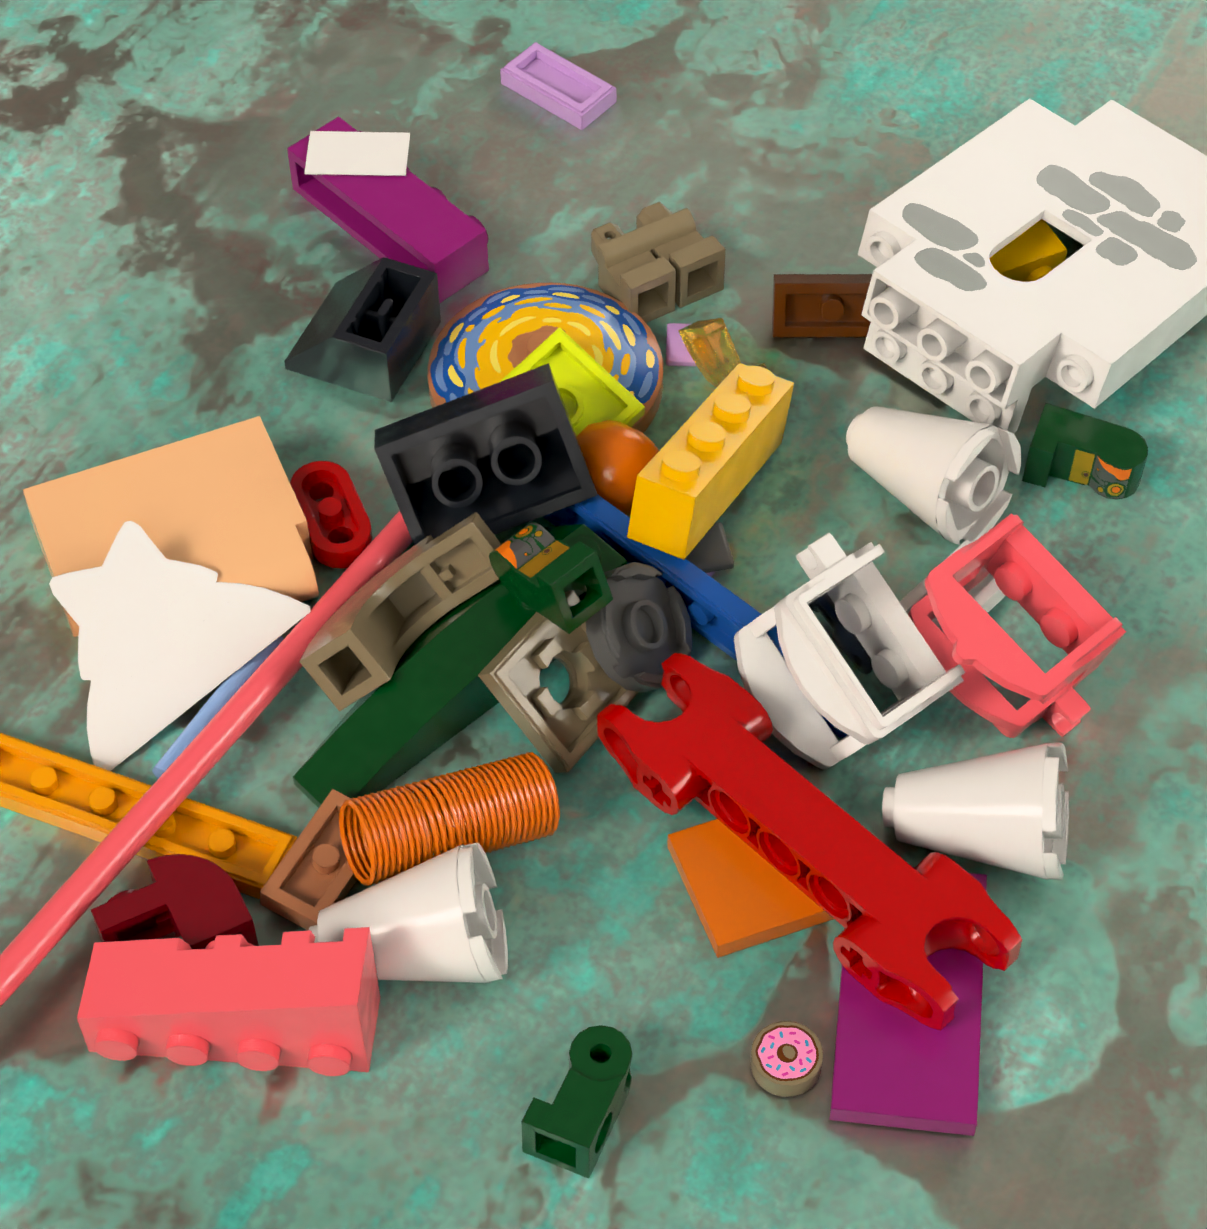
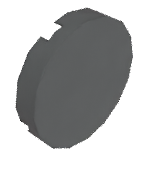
M633 562L604 572L613 600L586 621V634L594 657L607 676L626 690L646 693L662 688L661 682L664 671L661 663L674 653L688 656L691 654V620L684 600L674 586L667 588L663 581L657 578L663 574L653 566Z

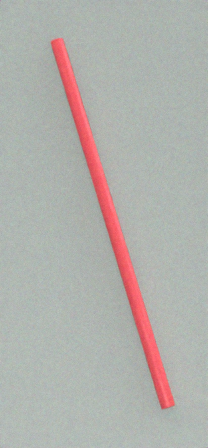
M400 510L310 609L311 612L300 620L0 954V1008L303 667L299 662L302 655L327 620L355 592L387 565L401 556L413 541Z

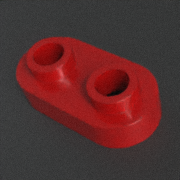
M330 461L310 462L300 467L293 474L290 484L307 520L312 553L320 563L328 567L348 568L373 540L370 519L348 472L341 465Z

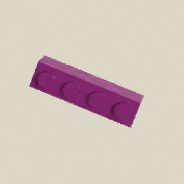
M339 116L316 130L363 132L357 131ZM310 134L287 148L293 190L380 259L385 257L437 273L439 303H442L489 271L487 247L489 238L483 224L476 217L468 216L447 200L446 196L438 188L427 185L414 175L408 167L406 169V176L304 174Z

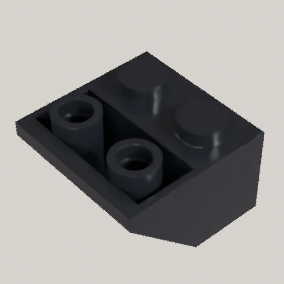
M383 257L337 281L285 359V369L392 402L441 323L437 273Z

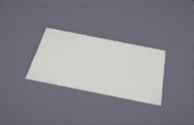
M310 131L304 174L406 176L410 133Z

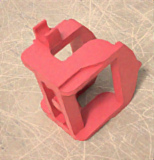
M1011 513L979 539L960 548L931 570L925 579L927 595L912 606L908 615L946 672L959 664L966 672L961 676L964 681L949 691L962 704L990 721L1003 735L1009 738L1017 737L1032 723L1037 722L1041 718L1060 736L1064 737L1091 710L1087 702L1074 688L1099 667L1126 631L1122 628L1123 624L1117 617L1113 618L1023 526L1024 522L1017 514L1013 515ZM989 573L994 577L1002 593L1008 598L1017 601L1040 625L1041 631L1047 640L1056 647L1062 648L1068 654L1048 672L1044 673L968 593L987 577ZM934 618H937L944 633L932 621ZM986 677L1008 690L1030 698V700L1016 710Z

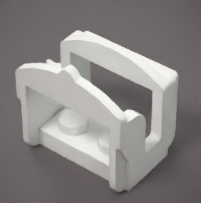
M830 533L808 545V548L796 555L798 562L810 581L780 600L774 607L740 629L734 636L738 671L744 689L756 698L768 713L773 727L772 734L794 754L820 769H828L865 745H869L886 736L935 700L962 683L964 680L961 676L966 673L960 664L947 672L945 671L872 562L885 553L881 545L878 544L874 547L872 542H870L855 553L846 556ZM828 593L835 604L836 615L841 624L849 632L856 635L872 659V668L877 678L883 685L892 689L899 700L881 713L809 607V604ZM775 626H777L778 640L784 658L767 634ZM823 717L848 735L838 741Z

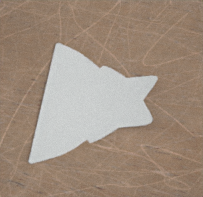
M133 521L124 522L102 566L52 577L49 583L53 595L79 626L78 665L82 680H91L87 702V734L93 765L109 771L113 770L311 612L310 606L267 588L241 583L216 582L217 572L201 565L166 559L141 526Z

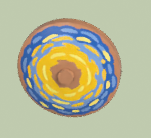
M553 282L522 284L501 289L477 299L459 311L440 331L433 344L428 361L427 377L430 402L433 408L499 383L560 327L645 406L644 416L632 426L644 433L653 421L662 399L663 358L657 339L650 327L637 313L630 312L621 301L597 290L578 285Z

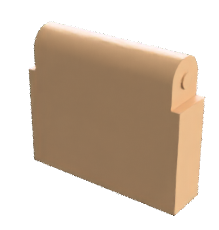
M260 416L22 489L35 533L52 577L102 566L124 522L133 521L141 526L166 559L201 565L218 573L216 582L241 583L263 587L300 602L319 596L318 585L311 563L313 556L307 520ZM63 607L73 637L79 635V626Z

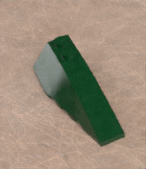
M585 524L543 527L557 541L561 540L571 547L580 541L596 550L604 572L627 565V560ZM497 580L447 612L408 647L400 658L391 680L357 701L293 776L294 785L318 808L332 789L349 798H357L358 796L382 791L499 703L478 674L530 620L536 611L516 598L500 580ZM573 590L581 601L586 596L587 592Z

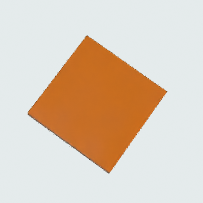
M718 819L668 834V850L717 958L834 919Z

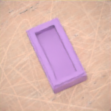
M536 42L500 69L502 85L580 130L586 128L617 102L616 87Z

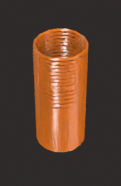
M526 752V754L477 765V767L465 768L464 770L446 773V775L434 776L427 780H420L412 784L396 786V788L345 800L339 813L340 836L348 864L355 877L363 885L371 886L440 855V852H447L462 844L479 843L485 853H491L492 851L516 846V844H522L523 842L528 843V841H534L541 837L552 836L559 825L560 806L556 785L547 765L535 753Z

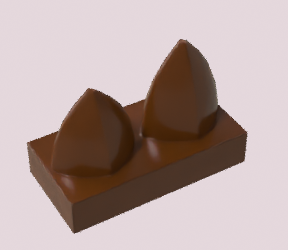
M774 274L773 337H867L871 321L861 316L872 274Z

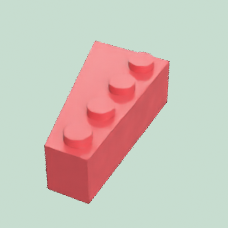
M370 927L345 928L343 941L314 943L315 936L311 930L283 932L281 945L254 946L248 943L242 934L218 935L215 940L208 943L206 949H192L188 943L180 938L95 942L77 1015V1021L88 1051L96 1052L102 1057L118 1061L131 1060L136 1055L167 1057L177 1064L186 1066L202 1065L208 1060L235 1062L255 1071H270L278 1066L309 1068L313 1072L325 1076H342L349 1071L369 1072L381 997Z

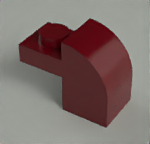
M171 854L149 859L147 864L153 884L138 890L122 891L111 897L107 903L91 909L101 942L180 938L188 943L192 949H206L208 943L215 940L218 935L242 934L248 943L259 946L253 919L233 879L217 864L198 856Z

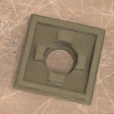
M573 590L564 593L569 607L581 601ZM538 612L530 618L478 674L555 773L569 772L599 738L597 734L598 713L611 703L626 707L639 693L624 689L607 676L594 657L586 634V621L568 634ZM552 659L561 662L569 674V691L565 699L560 703L553 699L548 686L540 687V670L548 668Z

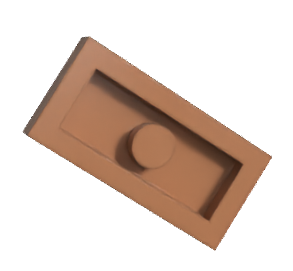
M334 789L331 790L260 891V905L306 930H309L310 926L317 925L320 910L345 899L358 880L348 864L339 827L340 808L345 800H351V798Z

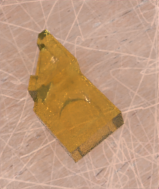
M723 318L696 321L678 330L696 366L705 379L716 388L741 363ZM765 363L745 364L747 366H760L767 369Z

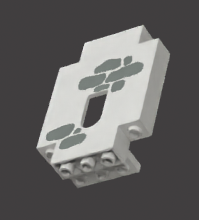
M1028 99L869 210L858 255L877 268L873 270L861 316L871 321L863 349L971 421L999 426L1012 433H1015L1018 429L1032 387L1045 377L1095 409L1207 315V156L1114 100H1110L1077 125H1073L1035 101ZM1041 219L1084 245L1044 277L1030 282L1016 281L1001 275L993 268L989 259Z

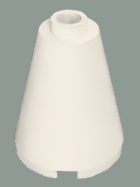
M874 406L867 409L864 413L857 415L850 423L846 434L850 459L940 536L954 544L961 545L960 540L962 539L974 542L995 526L1013 495L1003 490L1009 471L1017 475L1020 472L1021 448L1014 433L995 425Z
M1045 743L898 774L895 787H885L882 801L884 827L894 828L896 839L899 842L1047 880H1062L1064 874L1061 864H1066L1068 846L1069 791H1064V785L1058 784L1059 771L1068 772L1065 746L1063 743Z
M479 843L459 845L319 911L317 925L309 927V930L315 936L314 943L343 941L345 928L370 927L378 980L491 983L492 981L503 979L501 975L507 974L508 945L502 909L495 910L489 889L496 888L497 885L487 855Z

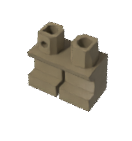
M659 201L642 209L636 216V229L624 234L617 224L609 222L593 229L591 233V252L598 263V286L604 294L621 301L631 313H637L645 323L675 311V303L679 308H682L724 289L726 249L713 235L703 238L696 231L694 218L688 208L672 213Z

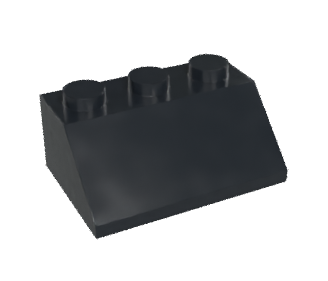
M549 363L375 430L374 450L414 545L429 535L433 539L437 538L475 512L479 514L495 535L598 495Z

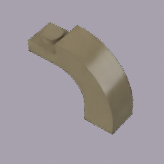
M477 512L435 539L429 535L387 565L355 592L316 633L299 662L340 712L391 680L404 652L434 622L465 600L499 580L490 564L489 554L500 546L501 543Z

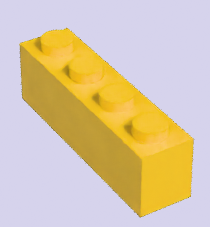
M739 363L637 475L627 538L685 560L782 443L794 382L777 377L766 368Z

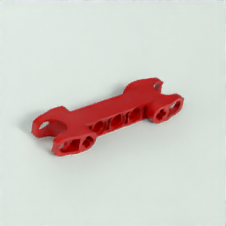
M674 653L661 663L664 671L661 685L666 690L670 700L682 710L683 713L680 716L669 721L653 722L640 718L622 705L612 703L597 714L598 737L609 754L624 770L633 787L664 813L670 815L679 813L695 799L845 928L833 941L835 954L852 977L880 1001L898 1008L923 1025L941 1031L955 1018L954 1009L958 1002V997L953 992L950 983L928 961V956L939 950L951 948L963 950L977 957L985 965L1003 971L1018 959L1023 939L1010 919L993 902L977 879L955 861L938 852L930 853L914 868L763 743L773 732L772 722L768 713L756 698L729 676L707 667L691 656Z

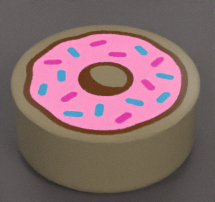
M793 1021L772 1023L764 1027L753 1041L750 1062L753 1077L764 1090L771 1094L782 1097L801 1095L810 1090L820 1077L823 1048L816 1034L800 1023Z

